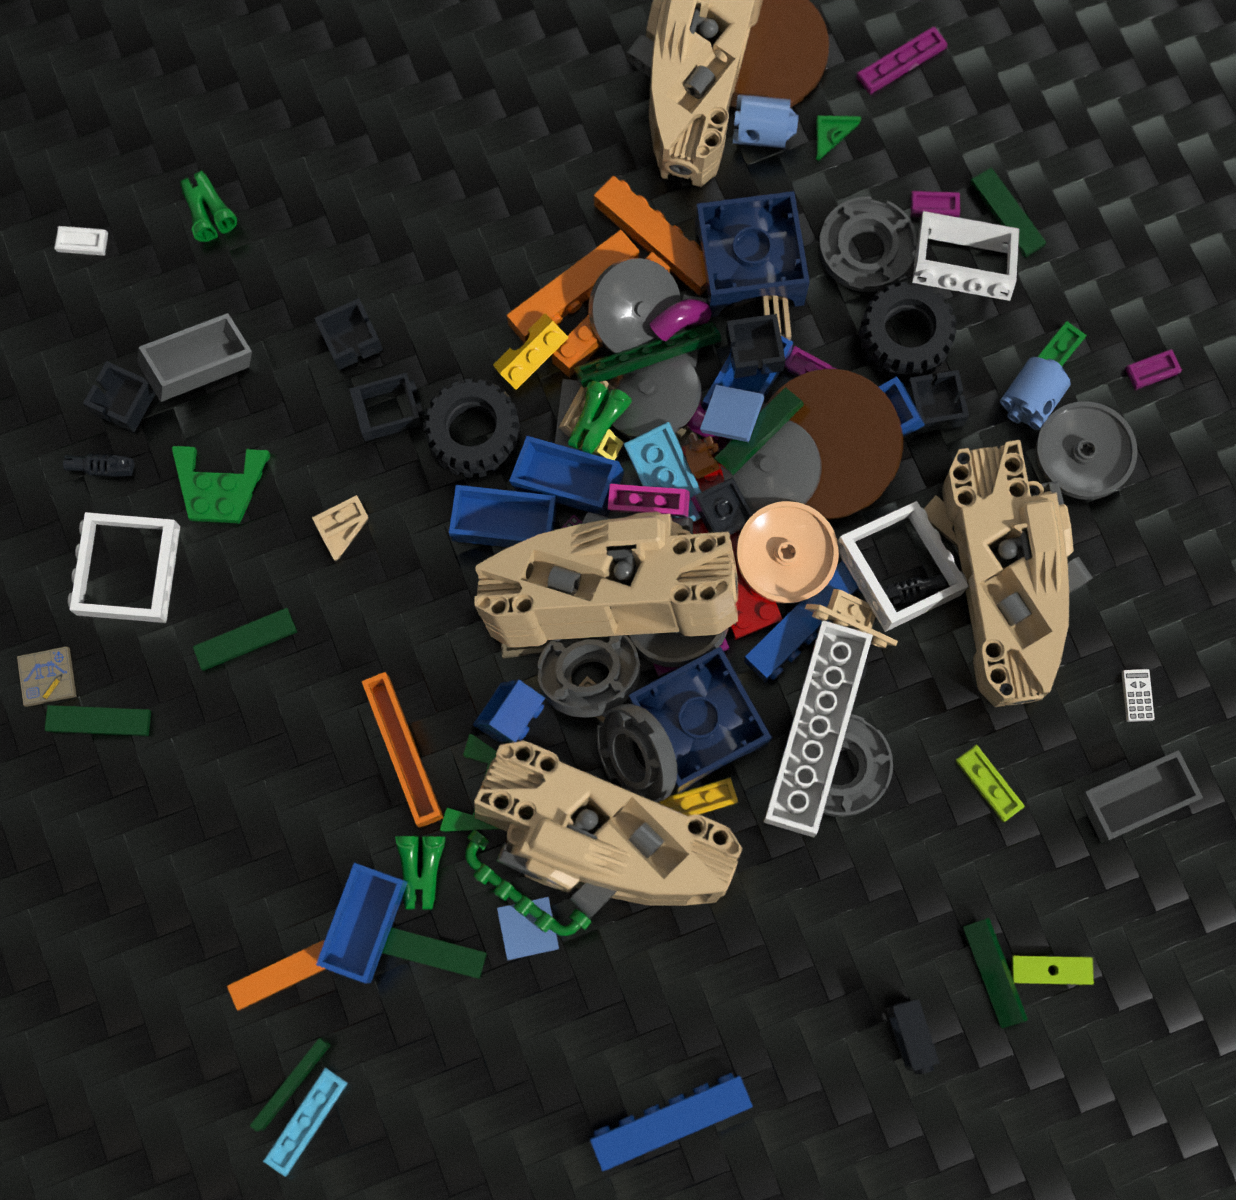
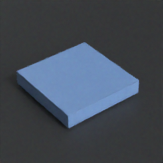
M716 385L700 428L701 432L749 442L764 401L763 394Z
M549 897L532 900L536 906L553 917ZM515 904L497 908L507 960L559 949L556 933L550 929L547 933L541 931L534 925L537 919L528 913L526 917L522 916L513 908Z

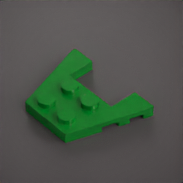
M173 446L172 451L189 520L240 523L252 498L254 487L261 478L263 467L270 458L269 450L246 449L244 474L195 472L197 449L195 447Z
M469 734L463 757L488 764L487 773L493 759L496 758L497 751L474 735ZM446 808L440 828L442 832L502 830L476 819L475 809L473 815L450 808Z

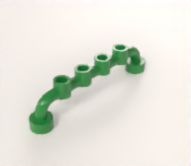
M473 830L467 837L470 843L466 849L465 857L470 867L476 871L473 877L483 885L489 881L496 887L493 892L503 901H506L508 897L516 903L513 908L522 916L526 917L528 913L537 919L534 925L541 931L547 933L550 929L560 936H569L580 928L586 930L590 925L591 920L577 909H574L570 914L569 919L572 922L569 925L559 924L548 913L541 910L529 898L522 895L511 884L499 877L487 865L476 858L477 849L479 848L483 851L490 843L483 835Z

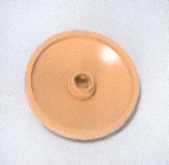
M791 501L776 502L754 513L743 526L736 547L738 568L748 586L763 598L784 604L805 601L823 590L835 573L839 556L836 535L826 518L810 506Z

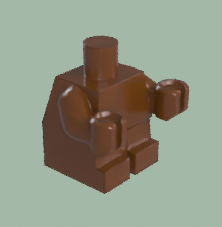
M696 433L689 435L687 438L690 444L686 445L685 448L687 462L692 474L697 479H700L719 470L718 462L712 457L721 452L719 445L714 443L711 436L704 438L702 441L698 439Z

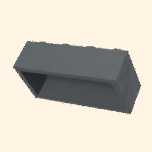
M227 313L138 347L137 364L160 402L248 368L250 366L252 350Z
M1179 750L1078 795L1101 843L1203 798Z

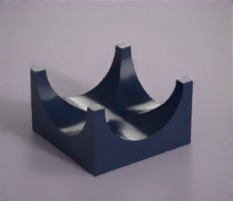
M794 191L697 204L695 233L696 237H699L702 247L707 284V302L711 309V317L719 316V313L724 308L735 302L759 296H782L791 299L795 306L805 304L810 281Z
M721 646L629 695V704L640 706L650 712L662 725L670 739L677 763V779L674 786L676 794L686 791L692 784L727 763L748 753L766 748L771 739L768 730Z

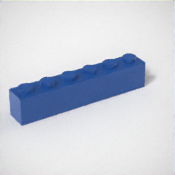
M843 560L837 565L832 579L823 590L815 596L801 601L745 656L744 663L764 682H767L770 678L774 681L784 671L782 666L787 661L792 663L802 653L799 649L805 643L810 645L817 638V631L822 620L812 617L813 612L805 609L806 604H818L827 608L834 589H840L850 595H854L857 591L862 593Z
M733 1073L718 1078L719 1084L709 1088L708 1083L693 1089L694 1095L684 1098V1095L680 1094L669 1099L670 1105L660 1109L657 1104L643 1110L645 1116L635 1119L634 1115L620 1120L619 1127L610 1130L608 1125L594 1131L595 1137L591 1138V1143L602 1171L753 1107L739 1075L734 1077Z

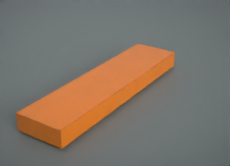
M325 940L228 985L227 987L236 1009L241 1010L325 970V968L316 965Z

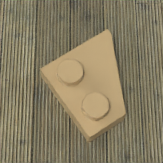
M356 495L312 519L334 561H337L369 517Z

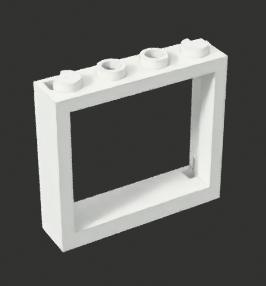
M923 211L918 230L912 283L1010 301L1017 278L1019 229ZM934 239L1008 253L1007 275L925 260L927 240Z
M917 501L840 536L837 541L840 557L885 632L961 596L969 587L964 573L959 571L954 563L952 553L946 550L939 532L932 527L926 511L920 507ZM908 517L950 587L896 612L855 542Z
M85 512L84 520H81L79 526L81 541L77 545L75 552L78 559L77 566L72 571L73 591L68 596L70 611L78 616L166 623L180 532L179 524L171 519ZM96 524L163 530L151 609L84 604Z

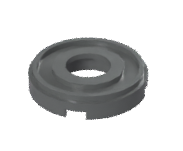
M872 197L853 198L838 205L826 218L819 238V255L828 274L844 287L860 292L881 291L890 284L895 285L909 271L917 246L914 226L905 212L889 201L886 204L871 200ZM867 232L877 235L884 245L882 258L872 264L861 263L853 259L848 246L851 238L856 234Z
M626 635L552 640L541 653L537 664L539 669L538 682L546 701L556 710L575 717L600 716L607 710L622 705L628 700L629 695L635 691L641 674L637 650L633 642ZM599 662L609 669L608 677L599 684L589 687H578L572 683L574 671L584 663Z
M622 704L607 710L603 714V717H605L604 723L597 726V747L600 760L609 780L617 779L623 789L656 803L664 801L672 793L677 779L675 753L664 728L650 712L637 705ZM633 740L642 751L646 768L640 764L635 755Z
M850 714L841 747L850 750L856 756L858 773L855 779L848 784L834 785L831 783L823 814L833 817L854 816L868 810L883 796L892 778L893 757L886 738L879 729L877 730L865 721L864 718L854 714Z

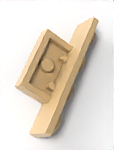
M840 589L833 590L827 608L818 604H806L805 609L813 612L812 617L822 621H827L828 619L834 624L873 635L872 645L880 648H886L887 645H897V640L872 629L876 616L867 602Z

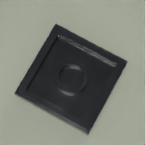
M733 477L691 498L709 533L729 532V535H732L742 530L745 523L753 515Z

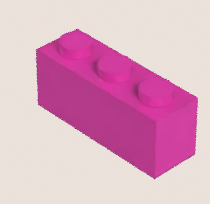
M610 484L608 510L634 514L660 512L661 514H670L676 517H688L690 492L686 489Z

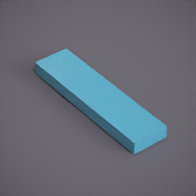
M325 1068L263 1162L283 1176H287L348 1082Z

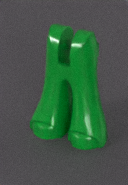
M199 171L194 174L197 187L194 188L188 177L181 180L180 183L191 212L194 238L201 242H207L217 238L218 234L205 210L204 202L208 205L218 230L223 234L234 229L237 224V218L219 198L205 173Z
M589 382L585 404L569 437L568 445L576 449L582 446L584 452L592 454L599 447L608 429L632 403L631 397L618 389L609 392V389L600 382Z
M395 836L396 847L401 861L403 880L408 882L403 894L405 909H415L416 889H422L423 910H432L436 893L437 870L446 837H422L421 877H418L419 837Z

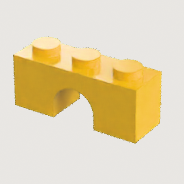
M546 313L528 329L530 336L522 347L517 350L509 348L493 364L499 374L516 390L569 338Z

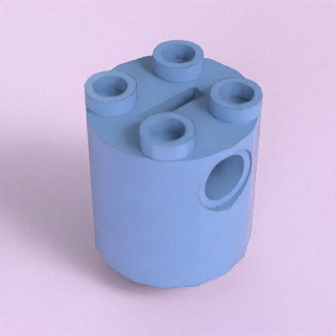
M738 94L736 109H741V111H736L734 126L739 127V129H734L733 143L785 148L786 141L797 133L798 115L790 108V99Z
M1038 357L1029 358L1001 398L1000 403L1009 412L1007 417L1015 423L1023 422L1035 430H1040L1071 385L1070 379L1058 362Z

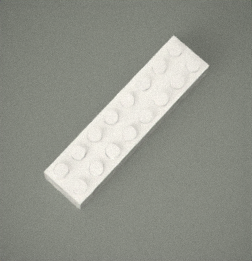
M822 621L764 823L811 837L817 835L873 635Z

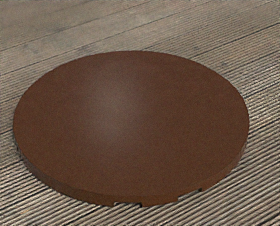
M763 0L758 20L749 32L729 109L741 111V109H736L738 94L790 99V107L802 101L819 83L827 65L829 39L823 18L809 0Z
M840 369L811 371L783 385L770 398L765 407L785 387L800 398L804 406L790 421L806 430L816 443L821 457L820 481L815 493L805 505L815 509L826 519H836L852 515V513L875 502L894 479L903 452L901 422L893 403L887 395L867 378L854 372Z

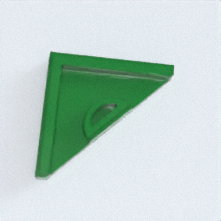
M817 116L816 160H820L860 124L861 116Z

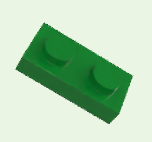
M1066 321L1038 358L1052 359L1063 366L1087 335Z

